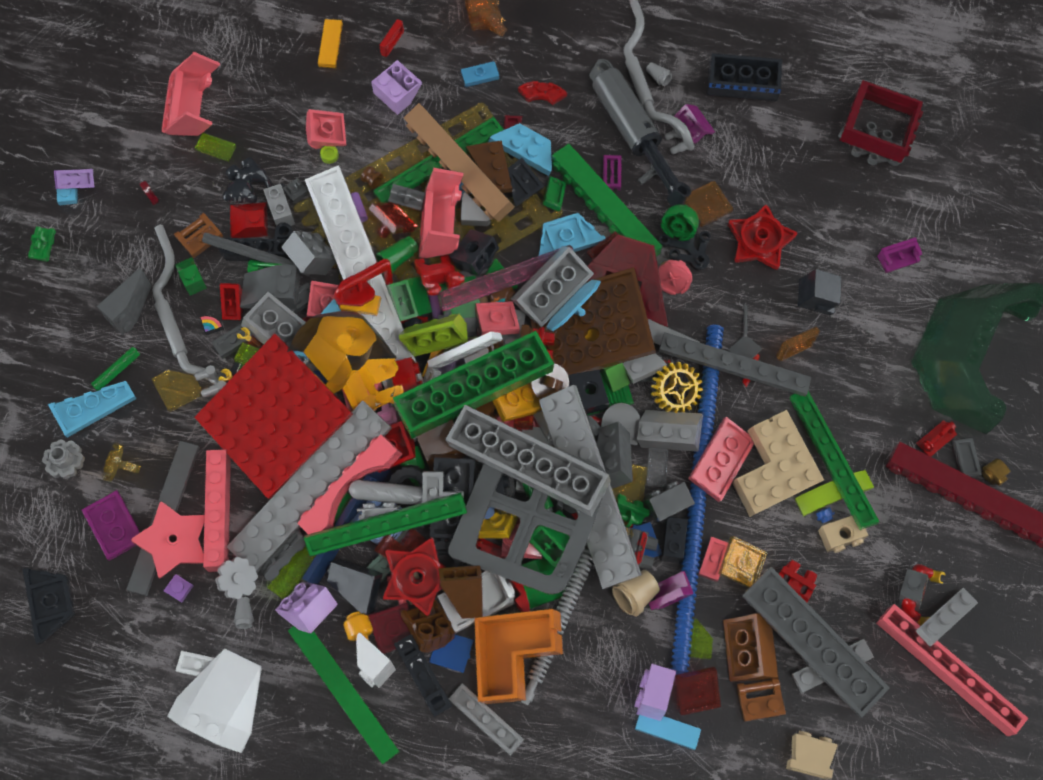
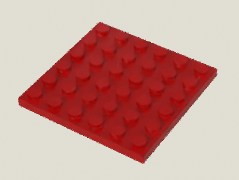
M274 334L194 417L220 447L226 450L230 458L268 499H271L296 471L353 415L294 351L287 352L289 346L277 334Z

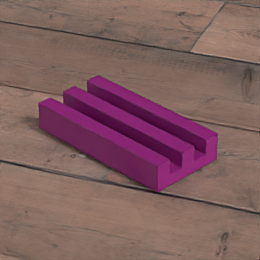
M603 155V181L611 190H614V188L621 190L620 155ZM607 160H610V183H607ZM614 160H617V184H614Z

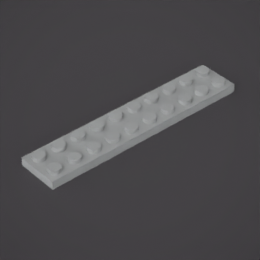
M572 385L540 399L539 402L555 449L597 463L605 470L577 387ZM610 483L603 495L597 517L587 541L602 589L641 576Z
M362 401L352 411L353 415L296 471L228 544L227 548L236 557L247 559L249 566H255L256 573L261 570L262 565L300 528L298 522L301 520V515L315 505L316 499L329 490L330 484L342 476L344 469L356 461L358 454L366 451L370 446V442L375 437L385 436L392 429L366 402Z

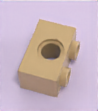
M852 516L823 525L818 530L826 551H834V553L845 550V546L851 544L853 547L861 545L868 536L866 529L859 530ZM840 531L846 532L848 539L842 538Z

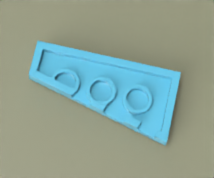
M124 381L101 388V390L96 392L84 393V395L76 398L70 397L59 403H50L48 406L64 435L68 438L137 398L129 384Z

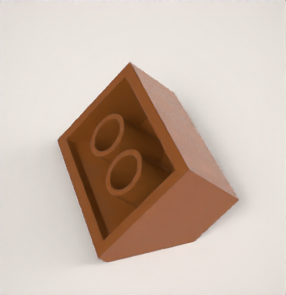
M756 613L723 620L730 682L778 678L773 630L761 615Z

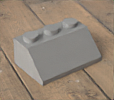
M645 410L639 421L637 441L643 448L698 452L703 414Z

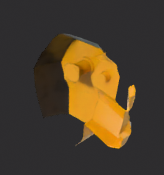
M337 311L318 314L310 318L298 330L287 351L304 352L328 380L326 386L333 393L343 388L353 410L364 401L375 411L378 407L387 403L394 404L393 397L404 393L402 385L380 392L376 390L374 384L395 376L398 370L395 362L397 357L377 330L359 313Z

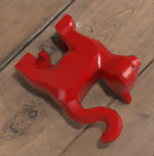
M449 254L440 256L441 263L423 264L425 263L423 258L414 260L415 269L421 276L422 284L425 288L429 289L427 290L428 295H438L441 291L440 284L444 283L447 285L449 294L453 295V290L465 282L464 275L455 271Z

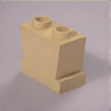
M803 731L792 735V759L787 760L786 769L826 780L832 779L833 770L829 768L838 744L832 743V739L826 737L812 738V734Z

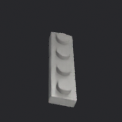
M962 588L915 632L931 647L978 602Z
M864 639L850 645L851 649L864 662L874 658ZM810 666L791 675L801 694L825 682Z

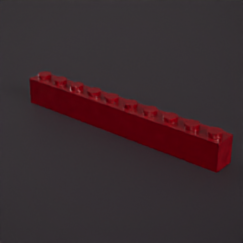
M902 442L895 446L885 466L892 473L903 475L910 482L921 484L928 491L939 493L946 500L956 502L962 505L965 510L974 511L980 514L983 519L994 521L1001 528L1012 530L1018 533L1019 537L1026 540L1029 539L1040 548H1043L1042 512Z

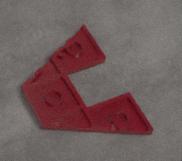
M618 234L587 266L594 273L588 281L606 276L607 271L617 273L634 267L638 281H642L640 291L647 318L668 327L655 246Z

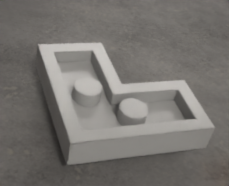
M423 471V503L461 492L464 496L463 491H443V471Z

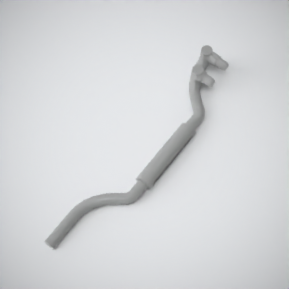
M157 225L155 231L165 255V267L152 289L156 302L154 304L155 309L158 312L173 356L178 359L182 370L189 374H194L197 381L207 379L213 384L201 391L202 397L216 395L226 385V382L223 380L219 381L214 366L210 365L205 369L189 363L186 356L187 349L169 302L164 299L162 289L169 281L174 270L175 256L164 226Z

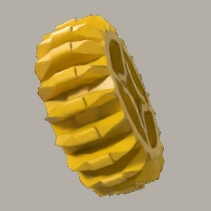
M670 362L668 367L663 366V372L659 370L656 372L659 377L652 378L653 381H656V385H651V388L656 389V391H653L651 395L657 396L654 402L660 403L659 408H665L666 412L672 410V412L677 413L678 410L679 412H685V408L692 410L690 404L697 405L695 398H701L697 393L703 389L698 387L702 380H696L699 377V373H694L695 369L693 367L688 368L686 363L682 365L681 362H676L674 365V363ZM677 372L683 373L689 382H682L680 377L677 376ZM669 377V384L664 387V383ZM676 384L681 385L679 389H677L678 391L672 390L674 389V386ZM689 389L688 395L684 398L685 391ZM664 394H672L677 403L669 402Z

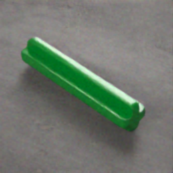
M131 347L91 383L94 389L99 391L101 388H104L140 355L139 351Z

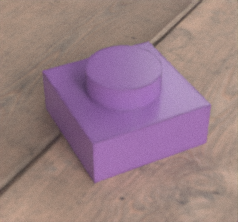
M175 574L164 592L182 603L193 588V585Z

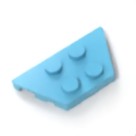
M520 123L490 137L488 142L502 140L505 152L517 159L523 158L531 167L547 176L550 175L552 170L551 140Z
M579 213L543 223L538 261L540 263L549 260L562 246L570 247L576 252L606 243V237L604 235L601 236L595 230V227L586 222Z

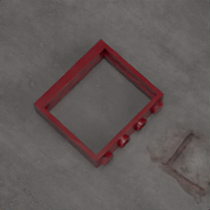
M862 80L840 141L901 163L904 157L908 158L912 149L909 145L913 144L916 134L913 133L917 131L920 124L917 120H920L923 111H921L923 102ZM863 99L911 115L901 146L853 129Z

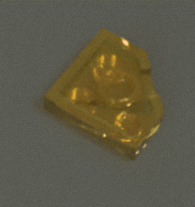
M167 370L152 378L169 412L202 395V389L195 376Z

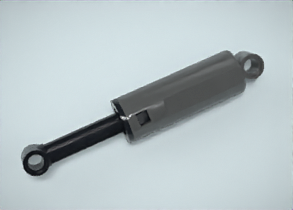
M598 59L590 72L593 90L633 154L636 156L646 155L668 189V203L672 206L684 204L691 195V189L687 184L677 180L657 147L662 141V136L622 73L617 68H613L609 61Z

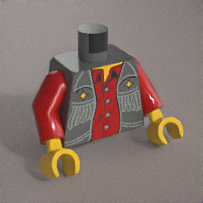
M916 564L912 570H907L898 607L921 626L930 618L921 617V614H919L928 580L930 578L931 582L943 584L940 581V576H945L946 574L924 565Z

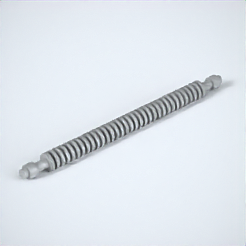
M587 543L578 561L577 568H575L569 580L570 582L567 584L569 587H565V591L562 594L564 596H561L562 601L558 603L560 606L556 608L560 612L561 629L563 630L566 628L564 625L568 623L566 620L570 619L568 615L572 614L570 610L573 611V606L576 605L575 601L578 600L577 596L580 595L578 591L582 590L583 582L586 581L585 577L588 576L587 572H590L593 559ZM562 630L558 632V634L563 635L564 631ZM553 655L535 657L538 660H534L533 663L536 665L531 667L535 670L530 669L529 671L533 675L528 674L527 676L530 682L525 690L526 700L521 701V703L529 705L533 701L535 688L538 683L542 684L543 681L540 678H545L542 673H547L544 668H549L546 663L551 664L549 659H553Z

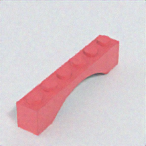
M383 435L375 437L370 442V446L366 451L359 453L356 461L344 469L342 476L330 484L329 490L316 499L315 505L301 515L298 525L307 534L333 528L338 507L344 495L348 492L350 484L370 473L389 469L402 453Z

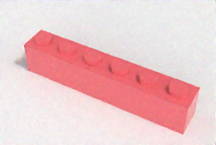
M226 450L206 451L203 567L208 572H218V568L222 566V563L229 560V549L227 546L229 544L231 458L226 453Z

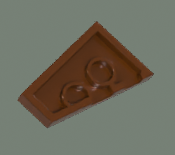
M502 140L466 146V151L471 155L474 163L502 193L512 192Z

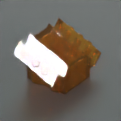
M465 0L472 31L488 29L500 36L505 34L507 29L503 25L505 20L500 14L498 7L500 3L498 0Z

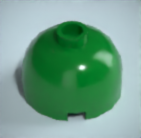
M676 204L668 208L661 222L663 231L671 238L674 236L680 237L679 241L692 239L699 226V218L696 211L684 204Z

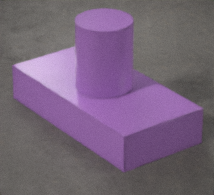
M93 169L54 170L56 189L94 187Z

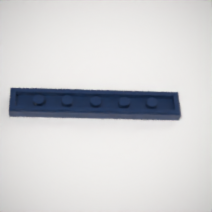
M366 475L363 479L366 481L379 482L369 475ZM352 497L334 527L351 523L359 512L357 509L363 507L367 500H358ZM340 548L317 554L304 574L303 579L318 585Z

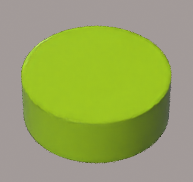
M324 146L320 150L323 162L332 164L337 161L339 154L335 146Z

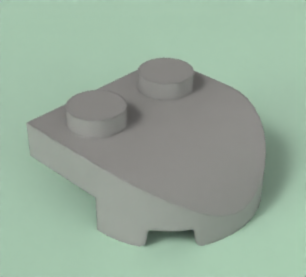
M616 403L610 406L603 414L601 427L619 421L630 433V443L637 445L640 416L636 409L626 403Z

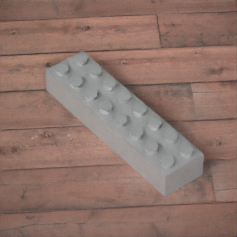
M467 405L463 407L445 439L450 447L591 517L611 482L609 474Z

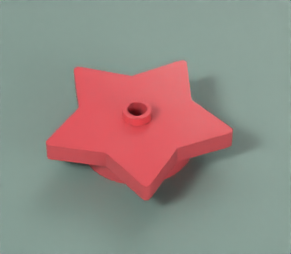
M160 502L153 525L134 536L131 542L152 555L158 578H162L179 564H203L204 553L198 539L204 526L205 515L181 516L165 503ZM176 536V542H170L169 537Z

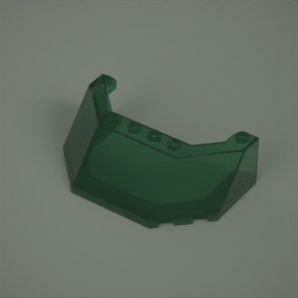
M986 284L938 300L911 361L920 376L919 380L924 391L929 396L930 405L933 410L984 434H988L1003 420L1006 404L1001 399L990 394L979 369L1003 312H1007L1025 321H1031L1038 315L1043 307L1042 284Z

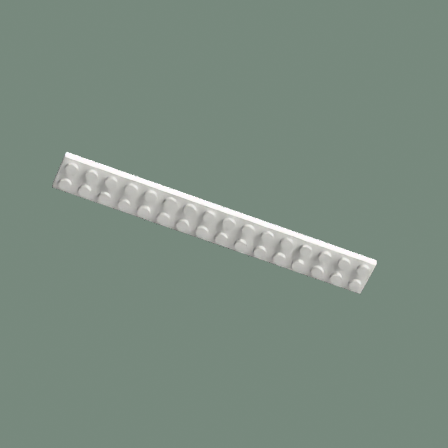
M339 165L305 179L343 280L377 263ZM381 273L367 281L375 290V295L382 298L378 315H361L383 337L397 357L395 361L412 357L416 363L415 357L399 339V334L404 329ZM418 374L419 381L422 380L424 383L422 374ZM392 377L382 381L385 389L394 387Z

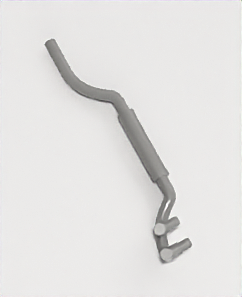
M629 0L635 15L636 26L631 38L625 44L624 55L626 58L625 64L640 103L645 108L650 119L668 123L673 127L674 130L665 134L666 140L673 138L683 139L682 143L670 148L671 154L685 150L691 151L695 146L687 126L672 115L656 112L653 107L654 100L639 61L632 52L644 29V15L638 0Z

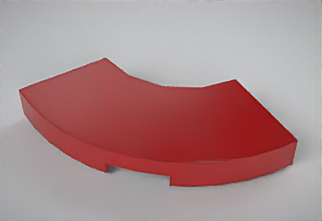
M533 81L518 87V91L528 103L533 100H545L555 105L567 97V92L564 89L550 82L548 84Z

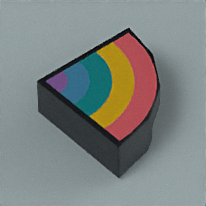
M211 316L200 317L206 335L224 330L220 321Z

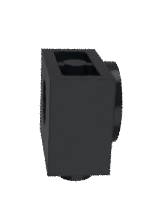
M470 229L459 243L457 250H454L450 255V259L457 269L479 276L483 270L491 265L493 256L499 250V246L493 236Z
M599 370L575 373L568 376L569 386L575 385L577 387L586 415L608 409L609 400ZM593 389L595 393L590 395L586 393V390Z

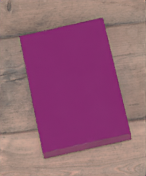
M118 490L81 510L108 561L137 546L131 542V539L141 532Z

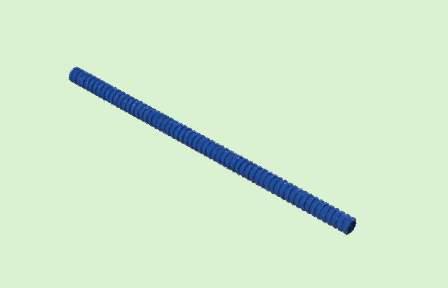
M720 325L708 326L705 345L721 349L724 328ZM703 366L704 370L702 371L703 381L701 388L703 390L700 393V409L698 413L703 414L699 451H694L693 459L695 460L692 462L694 465L692 470L713 437L711 432L714 431L713 421L715 417L713 415H715V404L717 402L715 398H717L716 393L718 392L716 387H718L719 370ZM693 482L690 484L692 489L689 492L695 504L687 509L689 512L687 513V537L681 571H685L694 594L678 601L679 604L677 605L679 611H676L678 617H676L677 623L675 624L677 629L674 630L676 636H674L675 642L673 646L675 648L672 649L674 655H672L673 661L671 665L673 668H670L676 671L675 681L688 680L686 674L689 673L687 668L689 667L688 661H690V657L688 655L691 654L689 648H691L690 642H692V638L690 636L693 635L691 629H693L692 623H694V619L692 617L695 616L693 611L695 610L694 604H696L694 598L697 597L695 594L697 588L695 586L698 585L696 580L698 579L699 569L697 568L700 567L698 561H700L699 555H701L699 549L702 548L700 543H702L701 537L703 533L701 531L704 529L702 527L704 525L702 519L705 518L703 513H705L704 507H706V503L704 502L707 499L705 497L707 493Z

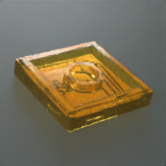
M732 536L730 537L718 574L749 588L760 577L767 552Z

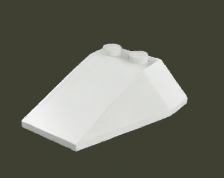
M224 649L176 698L167 717L179 726L217 745L242 753L252 733L262 666Z

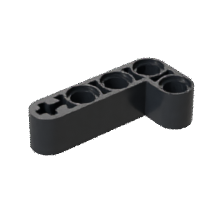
M283 222L276 226L274 239L225 238L255 249H268L266 251L268 253L291 260L286 252H280L283 244L293 233L292 227L288 223ZM218 247L222 257L227 261L256 260Z

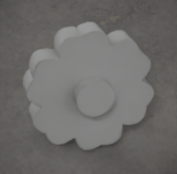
M62 439L51 443V449L44 451L42 462L46 465V472L54 478L61 476L63 479H68L76 475V469L83 467L85 457L81 454L82 448L72 440L67 443Z
M236 557L232 561H224L222 566L218 568L220 576L215 579L219 591H225L227 598L240 599L242 596H249L256 588L254 581L258 578V574L256 573L255 566H249L247 559Z

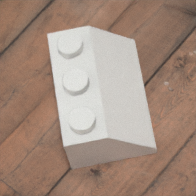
M360 632L357 634V666L361 670L359 674L371 687L376 685L380 688L396 669L392 662Z

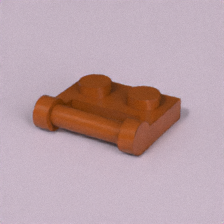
M202 213L199 219L182 231L174 233L176 239L193 258L211 246L202 242L204 233L223 237L222 233L205 213ZM203 224H205V226H203V227L200 228L198 231H196L194 234H192V235L189 236L187 239H185L186 236H188L190 233H192L193 231H195L197 228H199L200 226H202Z
M779 678L745 685L744 683L737 684L744 722L786 714ZM772 689L774 694L750 699L746 697V693Z

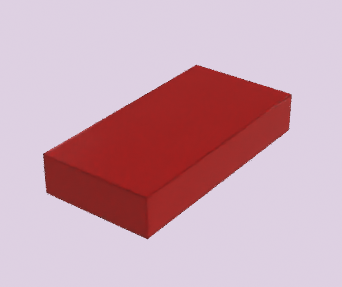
M397 19L380 43L381 55L387 57L403 35V21Z

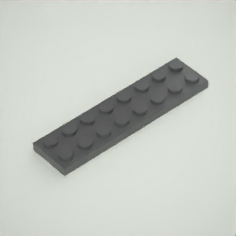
M769 567L742 594V597L860 718L890 689L772 567Z

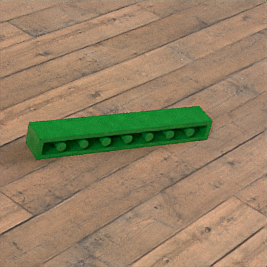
M567 144L552 155V168L563 176V180L567 185H571L574 188V192L579 198H583L587 207L597 214L600 222L605 223L609 227V231L613 236L619 234L655 246L656 257L661 254L662 245L570 144Z

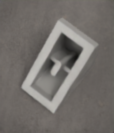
M466 192L463 193L461 225L488 226L490 218Z

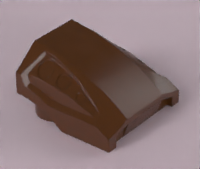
M434 600L428 616L418 608L401 611L402 619L418 644L420 651L425 653L445 647L454 639L455 631L451 626V621L437 600Z

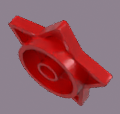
M765 205L748 219H734L728 222L730 230L738 241L735 263L758 260L778 270L782 248L797 236L796 231L782 226L774 218L768 205Z
M432 537L412 551L387 549L385 551L392 577L383 599L408 600L427 616L430 614L437 592L443 589L440 585L439 568H447L438 560L435 542ZM420 572L422 574V577L417 579L415 578L414 573Z

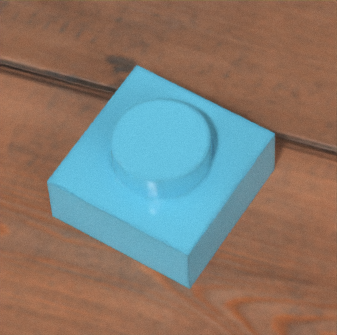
M77 188L57 189V203L59 205L77 204Z

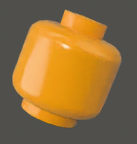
M358 611L346 616L343 626L348 640L357 642V634L359 632L369 640L368 636L372 634L373 628L368 615L361 614Z

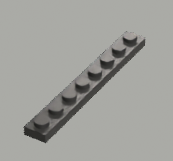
M666 332L663 334L659 348L661 353L801 396L808 394L811 381L810 376Z

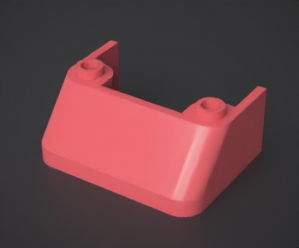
M193 52L172 71L168 81L162 122L163 133L168 135L199 136L212 125L211 121L199 116L203 91L210 87L212 83L211 73L220 66L219 62Z
M433 168L422 203L419 242L420 258L427 259L451 254L458 248L460 235L453 234L455 205L457 201L460 202L462 191L459 190V185L463 178V173Z

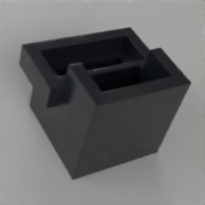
M815 269L799 279L798 307L808 310L814 308V311L830 316L835 313V307L840 304L841 276Z

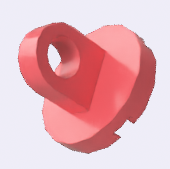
M668 260L658 266L661 287L664 292L676 295V293L683 294L689 289L692 283V273L685 262L682 260Z

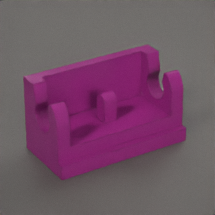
M914 237L882 248L878 258L885 273H889L919 263L921 261L919 256L922 255V250L917 242V238Z

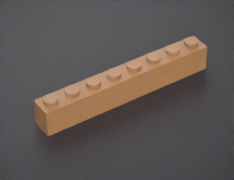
M420 103L404 117L408 123L406 127L412 133L417 132L419 136L416 138L423 145L427 143L430 147L428 151L434 157L438 156L441 159L439 163L445 170L449 168L451 171L463 173L461 180L463 185L461 187L468 195L472 193L475 196L473 201L479 207L483 205L486 208L484 213L491 220L495 218L500 222L515 207Z

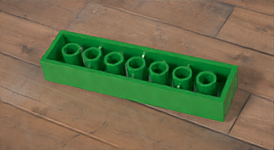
M534 331L393 397L394 406L409 436L413 439L457 418L465 405L476 409L553 372L554 362L537 331Z

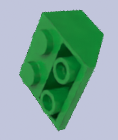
M421 276L386 286L400 321L432 312Z
M560 510L555 513L566 517ZM540 525L534 530L530 543L556 568L570 537Z

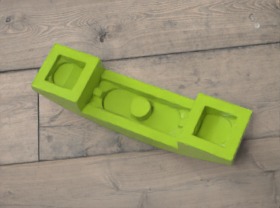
M866 470L854 473L863 492L874 488ZM831 481L795 498V501L804 517L843 498L834 481Z

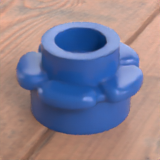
M830 507L816 512L817 521L821 520L822 523L828 522L833 519L832 515L835 512H832Z

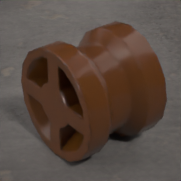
M368 166L361 174L360 180L363 183H368L370 188L375 189L382 182L383 174L376 172L374 167Z

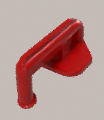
M383 259L341 281L334 291L335 302L340 305L360 307L375 298V290L367 281L384 273L383 278L386 285L392 284L390 261Z

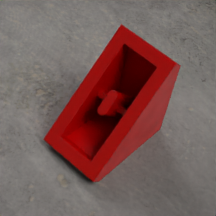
M220 283L222 320L242 319L243 308H240L242 288L240 284Z

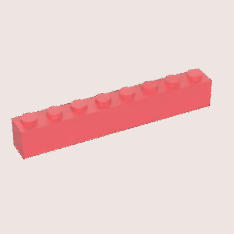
M895 604L889 607L876 622L878 626L1007 737L1017 734L1029 719L939 641H936L930 647L915 632L920 625Z

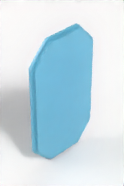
M591 280L583 285L550 319L546 329L550 331L556 330L573 314L584 316L585 310L581 306L597 290L601 281Z

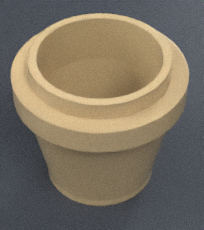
M647 570L640 571L641 576L614 585L612 588L617 604L629 615L638 616L644 611V607L659 593V585L656 579Z

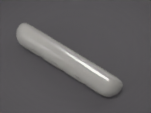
M355 480L349 487L350 495L358 500L395 502V504L413 506L423 503V487Z

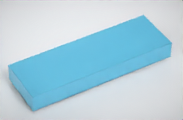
M639 715L635 730L692 750L696 749L701 732L699 728L663 716L661 721Z

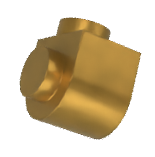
M996 458L983 467L982 475L988 482L1000 486L1008 480L1006 476L1011 471L1003 461Z

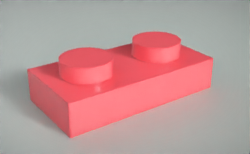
M714 537L710 538L698 574L699 576L718 582L729 543Z

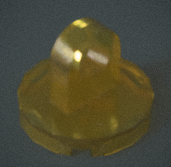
M114 443L112 447L115 450L109 452L103 469L106 475H103L102 478L108 482L113 480L118 468L138 474L141 467L122 461L124 446L123 444Z

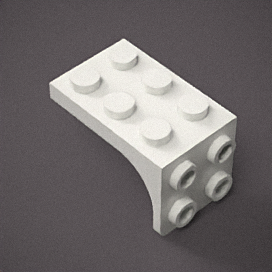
M488 571L482 573L483 617L491 616L513 605V598H515L512 584L510 582L506 583V578ZM445 592L438 595V599L448 619L451 621V626L455 633L475 624V618H461Z

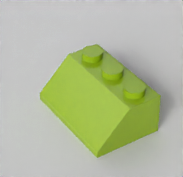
M452 314L448 317L433 319L430 322L407 327L399 334V339L415 357L467 343V325L460 314Z

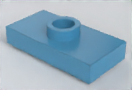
M495 61L461 69L465 87L499 79Z

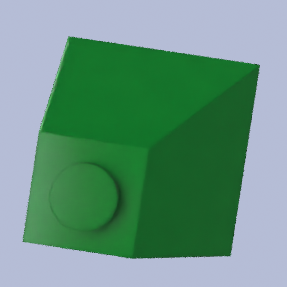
M547 559L534 560L522 565L545 575H551L555 570ZM523 585L530 609L564 596L562 594L565 589L560 593L551 595Z

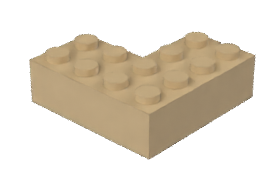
M787 410L747 430L765 465L735 479L732 484L749 517L824 480Z

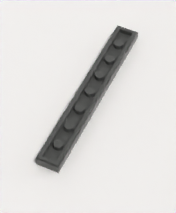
M183 441L179 442L149 527L153 525L160 502L165 503L175 512L178 511L200 449L198 445ZM142 548L126 590L147 596L156 573V568L152 555Z

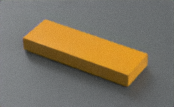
M325 19L318 59L319 67L336 68L343 25L342 20Z

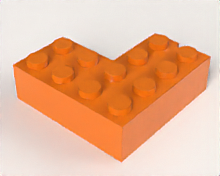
M554 609L475 618L478 702L494 704L526 700L524 658L563 654L562 635L558 634L561 631L560 612Z

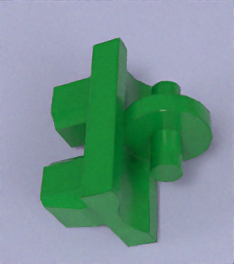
M36 227L34 235L30 239L32 241L28 254L30 259L49 261L56 230L53 228Z
M618 494L615 498L625 527L629 528L632 524L641 525L643 519L649 516V510L644 508L643 502L636 500L629 503L626 496Z

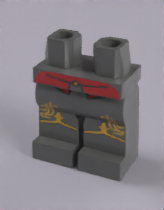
M625 527L639 569L651 570L654 558L645 556L644 551L647 549L656 552L658 539L648 536L649 532Z

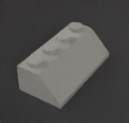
M562 246L524 284L511 300L524 314L542 327L594 273L570 247Z
M267 292L243 317L241 326L248 328L250 334L263 344L274 334H277L290 347L296 333L306 322ZM299 356V358H300L307 366L311 363V361H310V360H306L305 357H300V356Z

